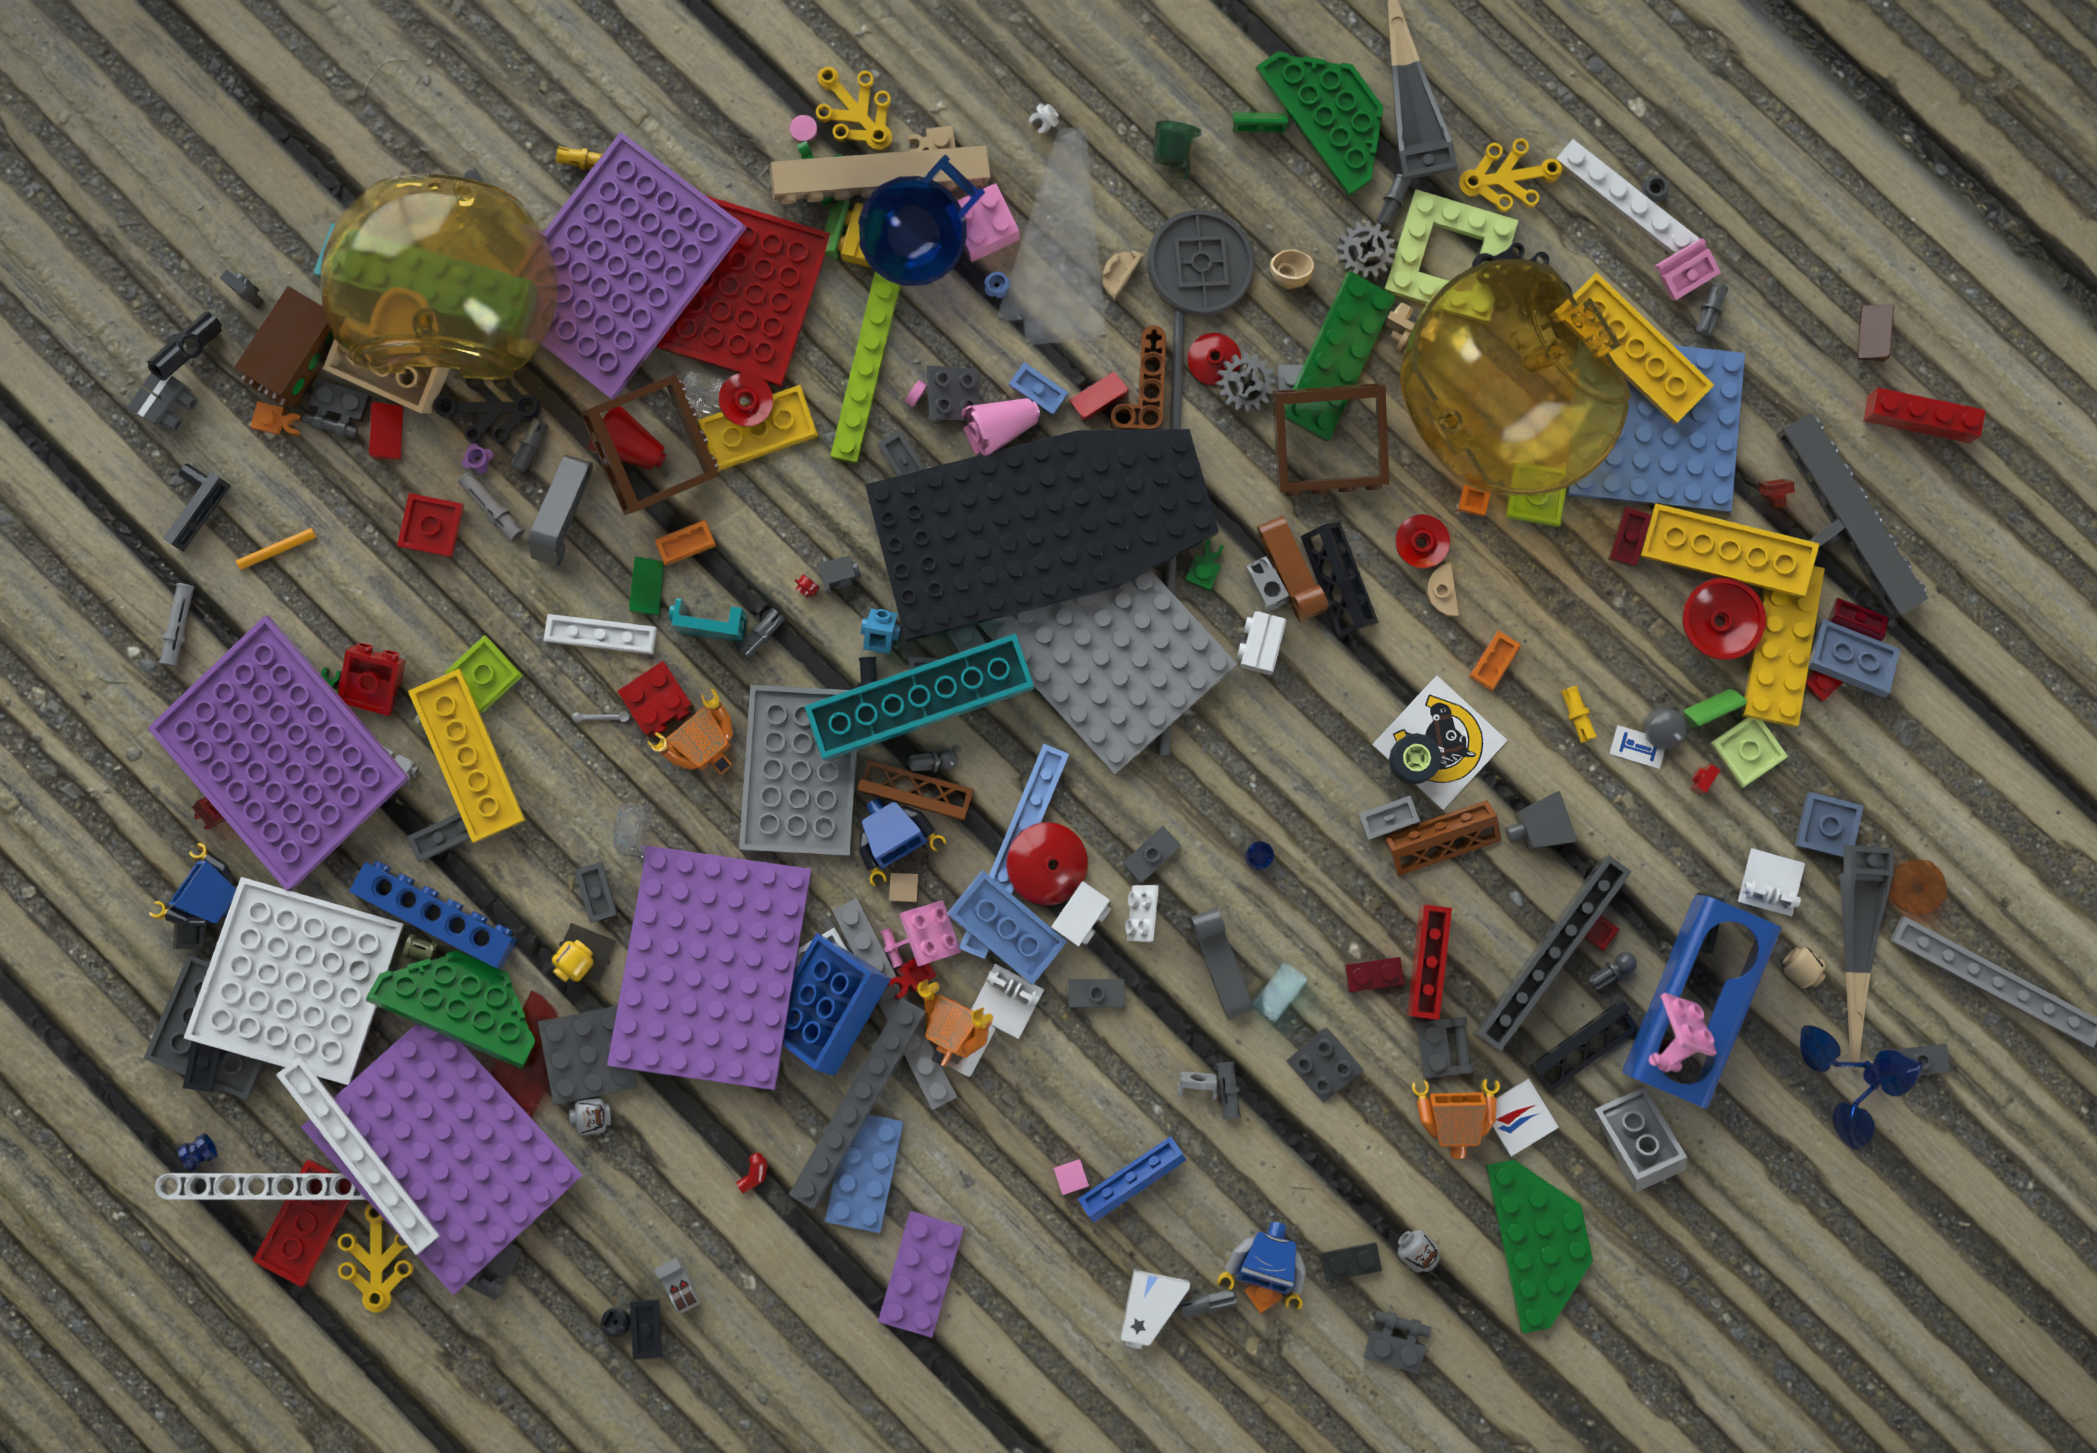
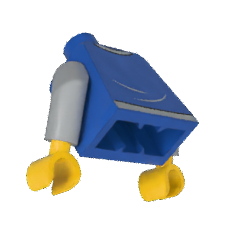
M1271 1222L1268 1234L1257 1232L1254 1238H1246L1233 1250L1225 1266L1226 1272H1222L1218 1277V1286L1222 1278H1229L1231 1284L1228 1290H1231L1235 1282L1234 1275H1237L1236 1280L1285 1294L1284 1303L1287 1308L1291 1299H1298L1296 1308L1297 1310L1301 1309L1303 1304L1299 1294L1303 1292L1306 1269L1301 1254L1296 1251V1243L1284 1239L1286 1226L1279 1222Z

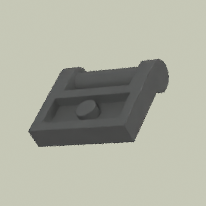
M1466 1016L1416 1023L1423 1078L1474 1072L1473 1064H1470L1465 1031V1025H1467ZM1446 1027H1454L1459 1061L1457 1066H1451Z

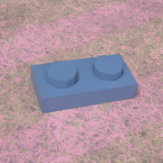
M1025 362L1009 382L1010 388L1023 397L1030 399L1031 402L1034 401L1039 408L1052 417L1068 396L1066 390Z

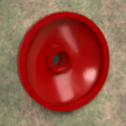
M1715 578L1702 583L1688 596L1683 608L1682 624L1689 642L1700 653L1713 659L1732 660L1749 653L1760 642L1766 626V614L1761 599L1751 587L1736 579ZM1716 617H1719V618L1722 619V621H1723V625H1722V626L1716 625V623H1715V618H1716Z
M1052 822L1033 824L1021 831L1011 843L1006 859L1007 875L1015 891L1029 902L1046 906L1060 904L1070 899L1082 881L1084 882L1088 870L1087 852L1081 839L1066 826ZM1053 859L1056 862V867L1050 870L1048 862Z

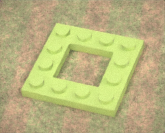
M1415 189L1384 290L1398 297L1487 323L1493 307L1492 300L1494 296L1486 281L1478 279L1473 274L1470 287L1418 271L1432 225L1483 240L1480 254L1488 253L1495 256L1507 250L1512 244L1518 220ZM1506 262L1501 264L1500 266L1505 267ZM1481 263L1482 270L1487 272V266Z

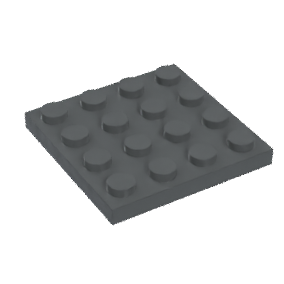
M188 954L143 1059L185 1075L192 1041L184 1039V1035L210 961ZM222 1050L214 1087L244 1100H250L265 1062Z

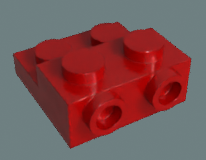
M367 643L353 645L345 652L338 695L349 706L390 716L393 714L397 688L402 684L406 659L399 658L400 654L392 650H383V653L373 651V646Z
M661 661L617 691L647 737L652 735L657 737L656 732L663 734L668 729L667 725L675 719L677 722L682 721L691 714L690 709L694 707L664 661Z

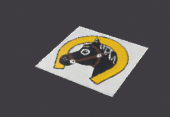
M1436 675L1372 745L1389 760L1392 747L1398 740L1408 734L1419 733L1433 739L1441 753L1440 768L1432 778L1416 785L1444 810L1508 740Z

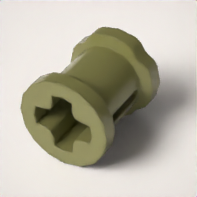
M411 933L405 943L403 957L409 958L411 956L421 960H434L438 953L439 942L433 941L431 943L419 939L416 934Z

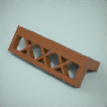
M867 760L863 777L860 779L857 788L861 793L961 821L966 819L974 789L871 760ZM872 767L883 770L888 780L881 784L868 781ZM888 772L895 773L897 775L891 778ZM906 776L911 779L915 787L907 792L896 788L893 781ZM914 779L923 781V783L917 785ZM891 783L893 788L888 787L886 785ZM931 783L937 786L941 795L934 799L927 798L922 795L920 788ZM941 787H945L950 790L944 793ZM954 791L966 793L963 807L950 804L946 796ZM944 798L945 802H941L938 800Z
M1488 800L1384 835L1385 844L1392 855L1397 876L1502 841L1497 814ZM1492 826L1493 834L1485 837L1478 836L1482 829ZM1462 836L1467 838L1461 845H1452L1456 838ZM1440 846L1437 853L1432 855L1426 854L1430 847ZM1409 854L1415 855L1411 862L1401 865L1400 857Z

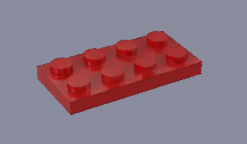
M307 1159L300 1171L303 1174H339L312 1159ZM318 1178L314 1179L310 1184V1190L315 1195L322 1191L323 1184ZM344 1178L339 1183V1190L344 1195L348 1194L352 1185L347 1178ZM294 1185L292 1186L289 1194L293 1191ZM285 1199L253 1262L300 1287L306 1286L351 1200Z

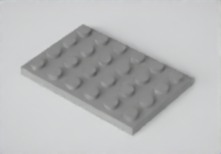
M750 685L739 850L851 856L857 751L824 761L804 707L805 705L849 690Z

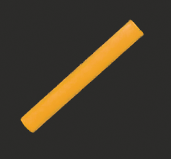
M309 528L237 559L236 564L240 570L316 538V533L313 528Z

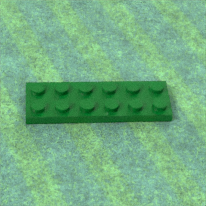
M1352 271L1347 272L1293 389L1355 385L1396 297ZM1348 400L1285 404V420L1326 442L1330 440Z

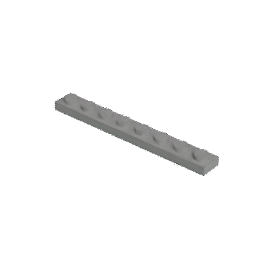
M858 898L832 910L854 955L871 964L890 979L897 977ZM896 984L886 988L878 1001L887 1021L900 999L895 1000L893 998L900 991L899 986ZM906 995L902 997L909 1001ZM920 1025L904 1055L933 1110L957 1098V1095L942 1065L931 1060L935 1051L930 1041L926 1039V1033L922 1025Z
M1901 917L1889 942L2089 1048H2094L2097 1042V1018L1907 917Z

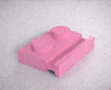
M1704 238L1698 239L1655 265L1671 300L1679 299L1721 273L1710 249H1707L1705 245L1706 241Z

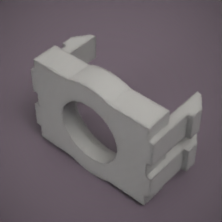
M1181 1071L1178 1095L1182 1098L1183 1088L1212 1090V1100L1217 1097V1077L1215 1074Z

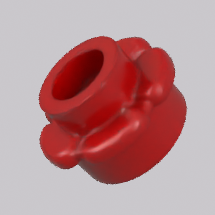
M802 574L799 580L795 579V582L798 583L795 588L807 598L811 594L815 597L817 596L816 592L820 586L810 578Z

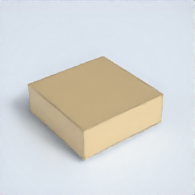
M890 873L889 901L917 902L919 875Z

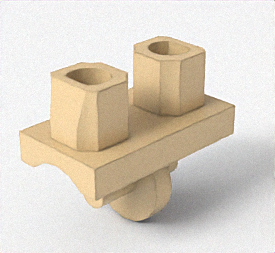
M1401 303L1394 312H1390L1384 326L1393 330L1390 338L1399 342L1396 350L1401 351L1404 345L1414 350L1417 343L1426 348L1428 347L1434 336L1432 332L1436 320L1423 315L1417 325L1408 320L1414 309L1405 303Z

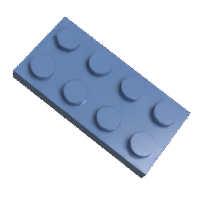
M984 871L977 875L947 912L950 918L1031 985L1035 983L1067 943L1063 937Z
M868 1115L835 1173L825 1222L877 1233L881 1232L904 1121Z

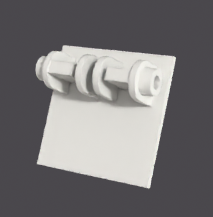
M1751 848L1738 902L1792 917L1794 907L1798 908L1801 897L1797 895L1805 863Z
M1159 885L1132 886V891L1128 896V904L1130 906L1129 919L1125 926L1127 941L1145 943L1153 941Z
M994 964L971 1010L974 1011L983 1007L985 1009L984 1015L991 1013L994 1017L992 1026L1019 1039L1044 989L1035 984L1031 985L1020 976Z

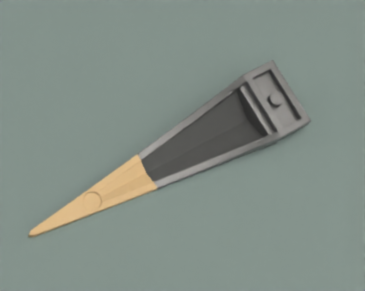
M1387 0L1397 150L1403 180L1456 171L1458 165L1453 141L1424 72L1399 1Z
M1857 845L1844 846V874H1840L1850 1060L1851 1069L1855 1071L1859 1069L1865 1007L1876 944L1894 877V848Z

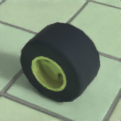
M1414 733L1404 736L1395 743L1390 751L1389 763L1395 777L1404 783L1414 785L1432 778L1439 770L1442 758L1440 749L1433 739L1427 735Z

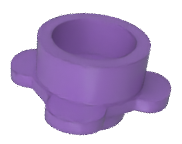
M475 443L470 444L465 453V458L462 460V465L465 469L472 468L477 470L479 474H485L488 471V462L493 458L494 454L490 449L484 450ZM480 457V460L476 461L475 458Z

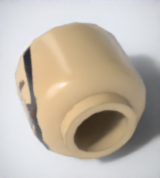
M1808 947L1794 948L1782 962L1785 965L1783 973L1800 988H1807L1810 985L1815 988L1826 977L1823 973L1826 966L1825 962Z

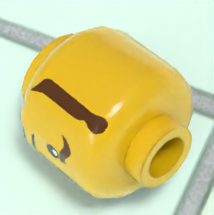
M578 940L575 942H565L552 957V964L556 967L553 973L564 982L568 979L575 982L579 981L593 965L591 957L593 952Z

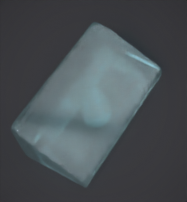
M1284 962L1254 1002V1009L1272 1023H1276L1307 982L1308 978Z

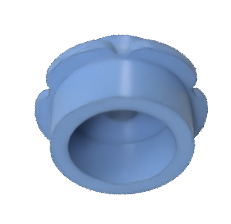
M993 272L984 281L986 285L985 291L991 297H1004L1011 286L1009 278L1002 272ZM995 283H999L1000 286L995 287Z

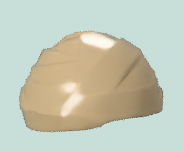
M1299 250L1281 251L1272 258L1270 263V272L1273 279L1278 285L1286 289L1304 286L1314 274L1315 267L1312 258Z

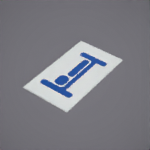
M1617 725L1609 754L1660 769L1665 750L1657 749L1646 739V733Z

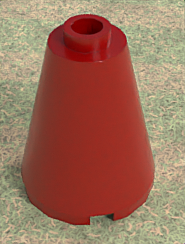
M621 405L608 410L603 421L620 461L651 471L654 466L660 468L667 456L663 452L665 446ZM591 440L587 449L597 453Z

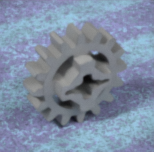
M1370 221L1366 222L1365 227L1356 222L1354 230L1350 227L1346 228V236L1341 235L1339 239L1342 245H1339L1336 249L1337 253L1342 254L1338 258V263L1345 262L1346 264L1343 271L1352 270L1353 273L1360 274L1364 279L1367 278V275H1371L1373 280L1377 279L1378 271L1383 275L1386 274V266L1391 267L1394 261L1390 257L1396 254V249L1390 248L1395 240L1387 239L1390 231H1379L1381 226L1379 223L1375 228H1372ZM1361 235H1368V236L1363 237V238H1359V237H1358V236H1361ZM1377 240L1381 243L1383 249L1379 247ZM1370 243V251L1362 259V252L1365 249V247L1367 248L1368 244ZM1349 253L1353 254L1355 262L1351 259ZM1369 264H1374V266L1364 267Z
M1244 352L1241 360L1237 355L1232 356L1233 364L1225 361L1223 366L1226 368V371L1220 370L1217 373L1220 377H1223L1222 380L1216 382V386L1223 388L1218 393V396L1226 395L1227 399L1224 404L1234 403V411L1243 406L1244 413H1247L1251 405L1255 410L1260 409L1259 401L1267 404L1269 400L1266 394H1273L1272 391L1274 390L1269 388V385L1276 383V380L1269 379V375L1274 370H1266L1265 366L1268 361L1264 360L1259 363L1257 354L1249 359L1248 353ZM1239 365H1246L1241 373L1232 371ZM1257 370L1260 372L1263 382L1259 381L1256 374ZM1248 375V382L1252 385L1243 391L1244 383L1240 382V379ZM1229 383L1233 385L1235 395L1230 391ZM1248 393H1259L1255 399L1245 401Z

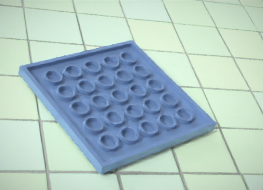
M1582 337L1567 496L1655 505L1657 503L1673 508L1727 514L1732 512L1745 353L1673 345L1714 384L1674 425Z

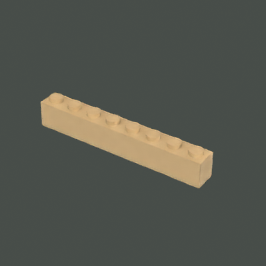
M986 146L771 162L769 169L773 201H780L781 204H792L796 202V199L818 202L822 201L823 197L845 200L850 198V195L860 194L863 198H871L877 196V193L888 192L890 196H897L903 194L904 191L914 190L917 194H923L937 188L948 192L962 186H967L968 189L974 190L983 188L990 179Z

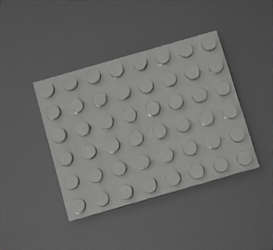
M1151 570L1129 580L1128 583L1118 588L977 624L992 641L1016 633L1034 687L1114 775L1121 771L1237 666L1236 661Z

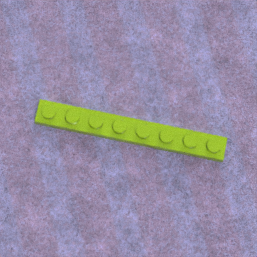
M882 250L879 252L830 455L831 459L858 464L907 257L905 255Z

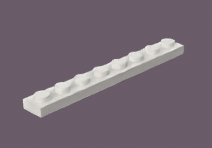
M297 1058L280 1071L277 1077L415 1255H418L438 1239L440 1234L303 1058Z

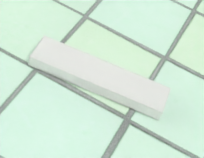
M547 614L544 641L654 655L657 627Z

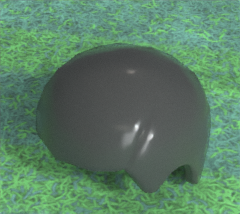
M1658 707L1653 709L1643 721L1646 739L1657 749L1672 750L1677 748L1684 742L1687 736V724L1684 717L1672 708Z

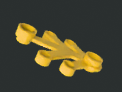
M832 67L822 68L817 76L819 86L825 91H833L848 110L831 109L828 104H820L816 108L818 120L821 122L832 120L860 123L865 130H849L845 124L835 125L833 128L835 140L838 142H845L847 140L867 142L868 146L876 151L887 149L891 145L893 138L891 130L886 126L887 108L891 104L889 93L881 90L875 94L874 100L877 106V113L874 123L868 116L870 89L874 84L872 73L862 71L858 74L857 80L860 88L857 103L841 85L838 72ZM827 73L833 75L830 80H825L823 76ZM863 77H869L870 81L868 83H862L861 79ZM884 96L887 98V101L879 103L878 99ZM828 110L829 114L823 117L820 115V112ZM842 129L846 131V134L838 136L836 134L837 131ZM876 133H882L884 137L880 140H877L874 138V135Z
M1519 138L1514 141L1510 154L1496 173L1485 175L1492 162L1497 161L1503 152L1500 144L1491 143L1488 145L1485 156L1476 169L1465 171L1460 176L1458 184L1463 194L1470 197L1480 195L1494 204L1499 212L1509 211L1513 205V199L1508 194H1497L1488 186L1498 185L1521 200L1525 207L1533 208L1539 201L1538 192L1532 189L1525 190L1515 182L1539 177L1547 183L1555 182L1562 173V166L1556 159H1547L1540 166L1511 170L1518 159L1524 156L1529 149L1528 142L1523 138ZM1516 145H1523L1524 151H1518ZM1496 149L1498 151V155H1491L1489 150ZM1553 165L1556 168V172L1548 171L1547 166ZM1471 178L1475 179L1477 181V185H1470L1468 183V180ZM1526 196H1533L1535 202H1528ZM1500 200H1506L1509 206H1501Z
M369 1203L365 1208L364 1214L370 1222V1254L357 1242L356 1236L352 1233L341 1235L338 1239V1246L343 1251H349L370 1271V1282L357 1272V1266L353 1262L342 1263L338 1268V1275L342 1279H349L363 1293L362 1302L367 1310L377 1313L389 1306L391 1302L390 1292L404 1277L412 1274L414 1266L410 1260L406 1259L397 1262L394 1268L395 1272L383 1282V1270L403 1249L409 1246L407 1244L402 1245L399 1240L400 1236L396 1234L394 1243L383 1253L382 1222L385 1220L381 1215L377 1218L372 1216L371 1210L373 1206ZM345 1237H349L352 1240L350 1247L344 1245L343 1240ZM402 1263H405L408 1266V1272L406 1274H403L400 1271V1265ZM346 1265L352 1269L350 1276L344 1274L343 1269ZM374 1293L379 1294V1303H374L372 1301V1295Z

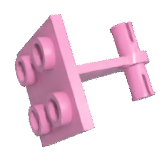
M943 900L899 914L908 937L903 941L896 943L891 928L880 931L886 946L883 948L884 952L888 953L893 968L904 964L898 949L907 944L911 945L918 967L961 953Z
M1667 993L1662 994L1661 998L1676 1038L1662 1055L1657 1053L1651 1054L1649 1057L1650 1064L1657 1066L1665 1072H1678V1070L1681 1071L1682 1069L1681 1061L1696 1052L1709 1056L1716 1055L1717 1053L1713 1045L1714 1038L1706 1027L1702 1008L1691 1001Z

